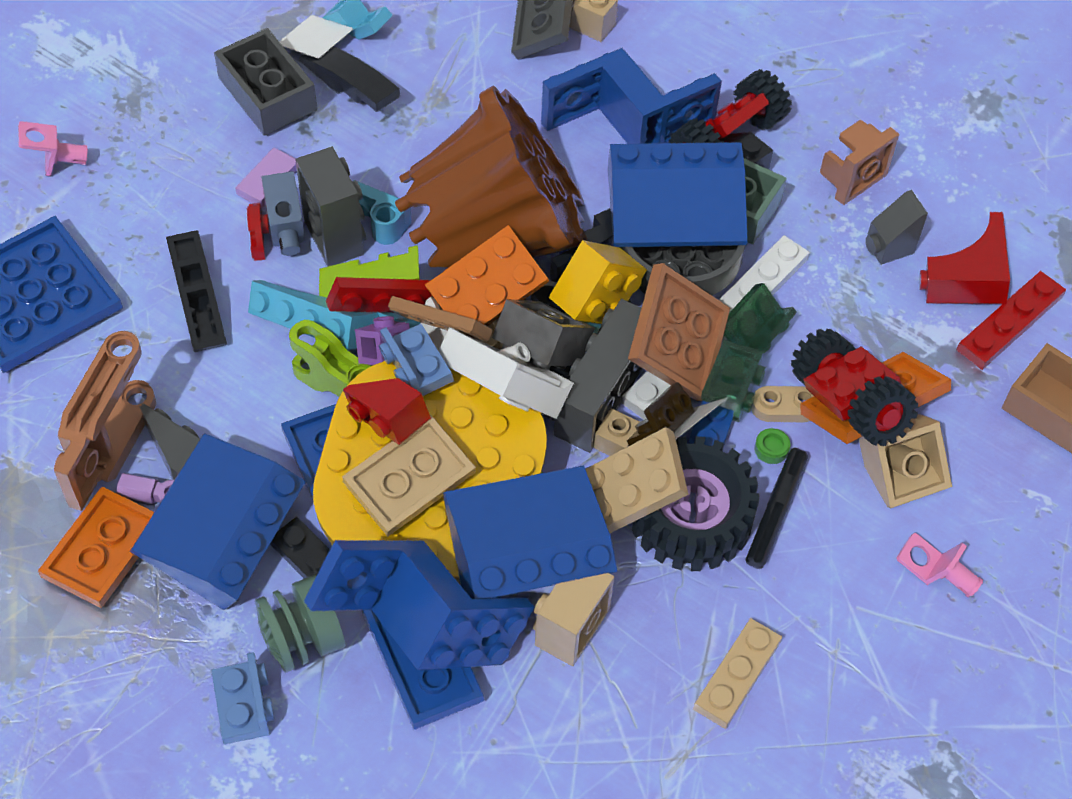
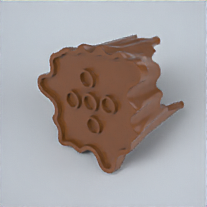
M493 85L479 94L480 102L478 109L430 154L411 166L409 171L399 176L401 183L406 184L413 180V184L405 196L395 201L397 209L402 213L411 207H430V213L420 227L409 232V236L414 244L428 239L437 247L436 251L428 259V265L431 268H449L507 225L510 226L533 258L579 247L582 240L587 241L581 226L584 220L578 210V207L582 206L584 201L577 185L571 178L564 163L557 157L550 141L542 136L533 118L526 114L520 102L507 89L500 93Z

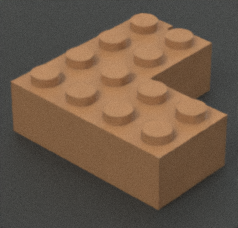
M1046 343L1011 386L1001 409L1072 453V358Z

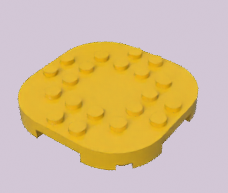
M383 361L359 373L348 385L394 379L396 377L393 370L397 368L393 362L387 364ZM451 368L449 369L452 372L454 381L423 396L429 414L432 415L476 467L475 474L453 490L542 473L546 457L547 435L544 420L539 411L529 408V411H525L500 400V395ZM342 392L333 412L313 486L314 507L324 534L331 542V545H333L335 540L424 541L460 584L444 497L387 537L343 483L342 476L392 440L388 437H379L371 426L364 421L361 423L357 422L349 414L346 408L349 403L344 392Z

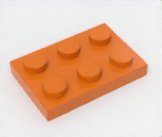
M507 225L429 281L425 286L443 311L471 318L488 326L500 317L506 299L524 300L547 284L549 279L510 226Z
M101 486L39 568L38 573L40 577L102 609L139 558L131 553L130 550L154 512Z

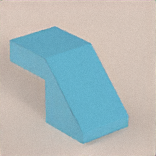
M339 0L322 18L354 28L348 34L360 40L375 34L393 15L386 6L369 12L360 0Z

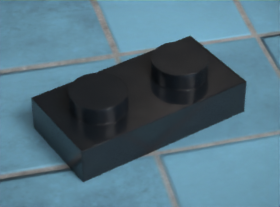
M297 516L279 529L270 543L304 579L314 574L317 576L330 551Z

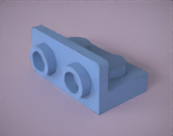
M422 324L393 337L387 327L380 330L383 343L378 346L387 364L393 362L397 368L393 370L395 377L421 392L422 396L454 381L452 372Z
M254 652L247 653L248 662L211 669L224 745L270 735L268 721L275 720L271 698L263 699L262 686L269 685L265 663L257 664Z

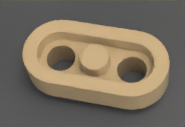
M764 386L755 391L751 410L758 419L765 422H809V419L801 415V401L799 399L807 400L814 395L803 386ZM765 399H773L775 402H767Z

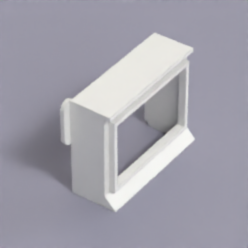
M449 327L438 350L449 368L500 395V400L525 411H529V408L557 419L574 384L572 381L546 368H539L531 364L530 360L522 365L497 352L499 349Z

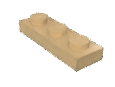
M750 618L695 702L693 710L726 729L780 645L783 636Z

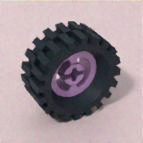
M686 436L676 439L689 495L634 521L632 525V532L635 538L642 536L640 546L646 553L654 548L656 550L655 560L663 564L666 557L673 559L672 568L678 570L682 569L683 563H691V571H701L704 562H708L711 570L720 567L722 556L727 562L735 558L737 548L742 551L747 543L759 503V493H756L758 482L756 476L750 477L752 468L749 463L745 461L739 465L740 453L732 448L727 454L722 451L724 443L715 440L713 446L704 445L705 437L700 436L695 437L694 444H687ZM691 492L696 493L694 501L696 517L694 523H689L691 514L689 498Z

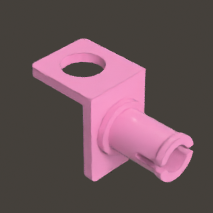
M19 122V147L22 149L45 151L46 176H51L53 165L57 161L86 165L87 145L59 142L56 125ZM37 131L45 139L41 142H34L27 138L26 133Z
M913 533L896 557L899 563L925 584L929 585L939 578H946L968 598L974 595L983 583V579L976 576L959 562L961 555L967 547L964 543L942 554L917 533ZM913 547H919L926 553L927 562L924 566H918L912 561L910 552Z

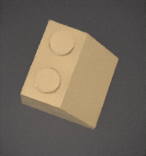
M918 414L917 418L910 419L914 423L911 429L906 427L903 430L906 435L903 438L897 435V442L891 444L887 441L886 446H880L878 443L875 446L863 436L859 438L864 467L887 507L893 508L952 487L939 421Z
M605 573L556 584L549 595L544 593L534 608V613L537 615L533 625V630L536 631L535 646L573 667L610 610L615 576Z

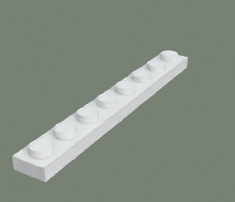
M783 235L719 299V301L730 307L721 347L808 260L810 254L808 250ZM647 371L622 396L621 404L645 420L647 418L644 410L671 385Z

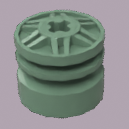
M315 574L292 584L294 602L288 604L279 590L274 591L272 595L277 608L275 610H272L264 596L255 599L258 612V626L270 654L279 662L285 673L295 668L290 654L292 651L295 652L301 664L305 665L309 662L306 648L308 644L312 643L322 657L342 649L346 645L335 611H310L304 602L316 578Z

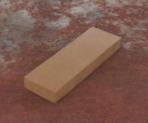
M395 296L391 297L388 305L389 310L406 319L447 331L450 327L484 342L489 341L493 331L477 320Z

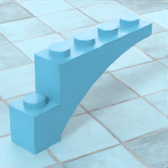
M254 280L251 283L248 313L290 329L302 320L314 321L331 331L347 350L357 349L355 329L374 324V318L393 316L397 322L409 323L410 328L420 324V322L406 319L392 312L329 311L326 303L327 297L293 290L264 280Z

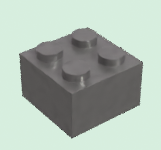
M506 299L492 338L503 343L502 349L519 342L523 343L530 352V363L539 368L549 370L550 366L566 369L567 366H572L578 357L583 358L586 353V345L595 328L582 321L574 320L571 316L541 301Z

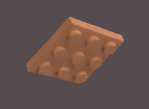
M664 263L653 265L628 360L670 385L679 382L683 390L694 400H707L730 307Z

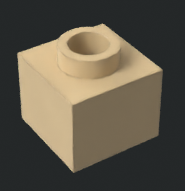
M611 408L595 433L594 449L611 456L628 447L629 444L626 440L637 431L635 426L640 421Z

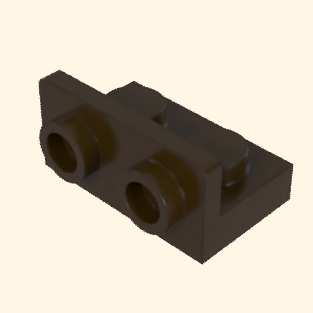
M679 382L672 384L644 410L647 419L635 426L637 431L626 440L629 446L665 427L674 432L695 412L689 395L683 390Z

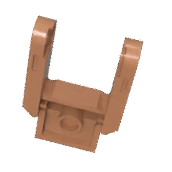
M118 331L106 338L62 414L58 438L64 453H60L57 457L54 472L68 507L79 511L83 510L99 481L110 482L116 479L145 427L140 406L143 403L152 409L156 406V398L149 383L142 380L129 382L142 354L139 340L131 332ZM128 345L132 347V351L126 356L119 357L113 354V351L118 346ZM137 393L147 396L146 400L139 405H132L128 402L129 398Z

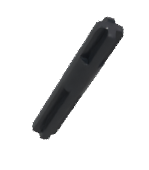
M792 448L787 455L746 556V563L756 569H762L767 562L808 459V454L799 448Z

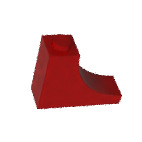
M990 212L987 229L969 247L948 255L927 257L926 270H920L919 288L926 291V303L1007 304L1010 274L1003 212Z

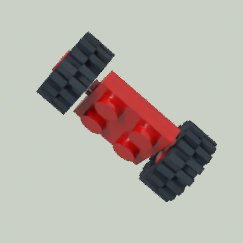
M763 69L755 70L735 86L734 95L737 97L734 99V104L731 102L717 112L718 116L714 119L710 118L706 121L701 119L698 121V118L689 120L671 134L669 143H724V141H719V139L729 135L749 119H751V125L754 127L758 125L759 129L763 130L766 128L768 130L790 113L792 100L787 99L790 96L789 91L783 90L785 84L783 82L779 84L777 82L779 77L775 74L771 77V72L768 70L764 72Z
M826 328V331L822 329L816 330V336L809 333L806 335L808 338L806 343L802 340L798 343L801 350H794L793 356L797 359L791 360V366L794 368L792 370L793 374L806 386V389L839 419L843 422L849 419L850 425L871 444L876 446L878 443L880 446H886L887 441L893 444L897 442V435L901 438L906 435L903 431L906 427L909 429L913 427L914 423L910 419L917 418L918 415L914 410L918 408V402L914 400L916 397L901 384L898 375L862 346L856 349L839 333Z

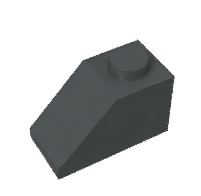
M912 190L906 191L871 221L865 239L866 247L871 254L875 255L880 265L915 253L928 213Z

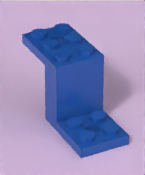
M619 48L544 80L542 85L541 124L546 131H549L600 109L627 144L669 143L671 134L689 120L698 118V121L701 119L706 121L716 117L722 80L716 73H713L707 77L699 78L682 88L671 90L666 95H662L623 48Z
M335 540L304 599L310 611L371 609L417 670L502 665L508 658L510 650L519 634L525 629L527 621L535 608L527 598L471 599L424 541Z

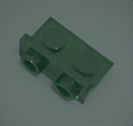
M765 283L755 284L730 311L724 336L739 357L748 355L759 356L770 349L771 341L789 327V321L797 312L794 307L781 308Z
M724 340L703 388L701 400L711 403L727 398L718 406L734 410L732 420L740 422L743 412L749 413L755 399V393L752 392L754 385L760 386L765 375L766 367L761 365L763 352Z

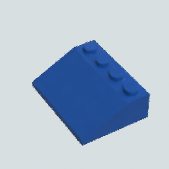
M742 142L610 144L608 182L614 247L747 245L746 185Z
M204 433L130 552L222 610H225L240 597L306 481L273 460Z
M584 466L443 492L460 584L471 599H490L595 575L618 572L611 536Z

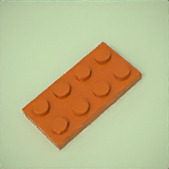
M905 352L882 362L898 375L901 384L916 397L914 400L918 402V407L951 391L950 378ZM815 396L800 403L801 415L844 443L849 444L862 437L850 425L849 419L843 422Z

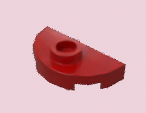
M258 202L249 204L247 207L248 231H250L251 241L250 248L254 261L265 260L264 234L269 233L268 215L262 214L261 204Z

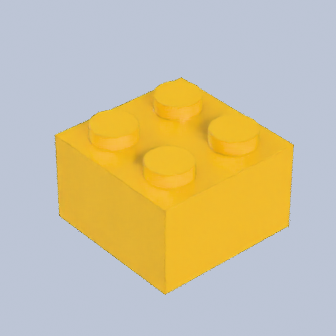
M582 240L549 298L574 320L602 324L608 309L614 310L620 299L628 301L632 294L638 290L647 269L619 247Z

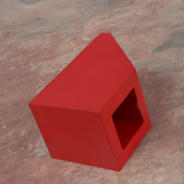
M399 378L353 384L343 389L349 403L346 406L349 414L357 422L361 423L364 421L370 425L379 437H388L398 445L431 418L422 393Z

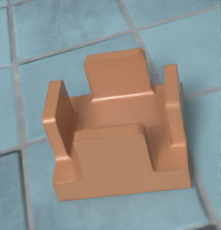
M859 120L840 133L839 140L853 151L845 158V161L841 160L830 150L824 154L820 173L836 186L835 199L843 206L887 176L898 141V132L891 127L880 132L872 124H866L863 120Z

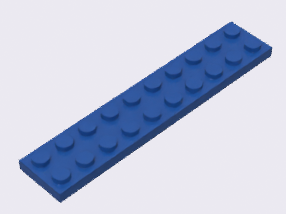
M336 404L281 423L284 437L303 480L306 481L305 484L312 500L315 475ZM371 609L361 610L413 730L484 701V694L471 667L417 670Z

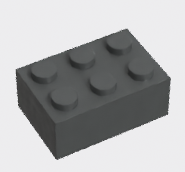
M268 28L214 52L218 78L263 135L269 134L317 110L314 83Z
M333 146L296 158L303 220L327 267L364 255L363 241H366V234L361 221L365 220L359 203V200L363 199V195L356 180L351 181L349 177L350 171L345 158H339Z

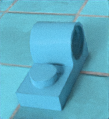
M358 182L363 195V199L359 200L364 216L371 218L372 237L379 244L389 245L397 242L411 224V208L401 213L395 205V201L400 198Z

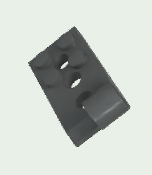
M518 0L511 53L517 60L568 41L572 0Z

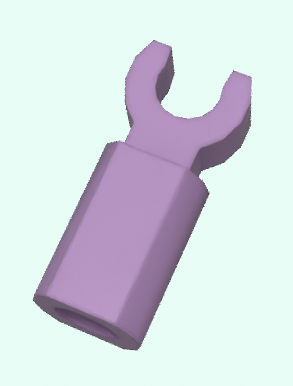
M122 473L117 484V494L129 500L150 504L160 503L174 480L160 483L158 479Z

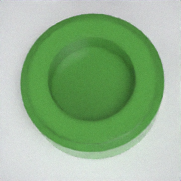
M765 429L756 438L755 454L765 463H781L787 458L789 453L790 440L779 429Z

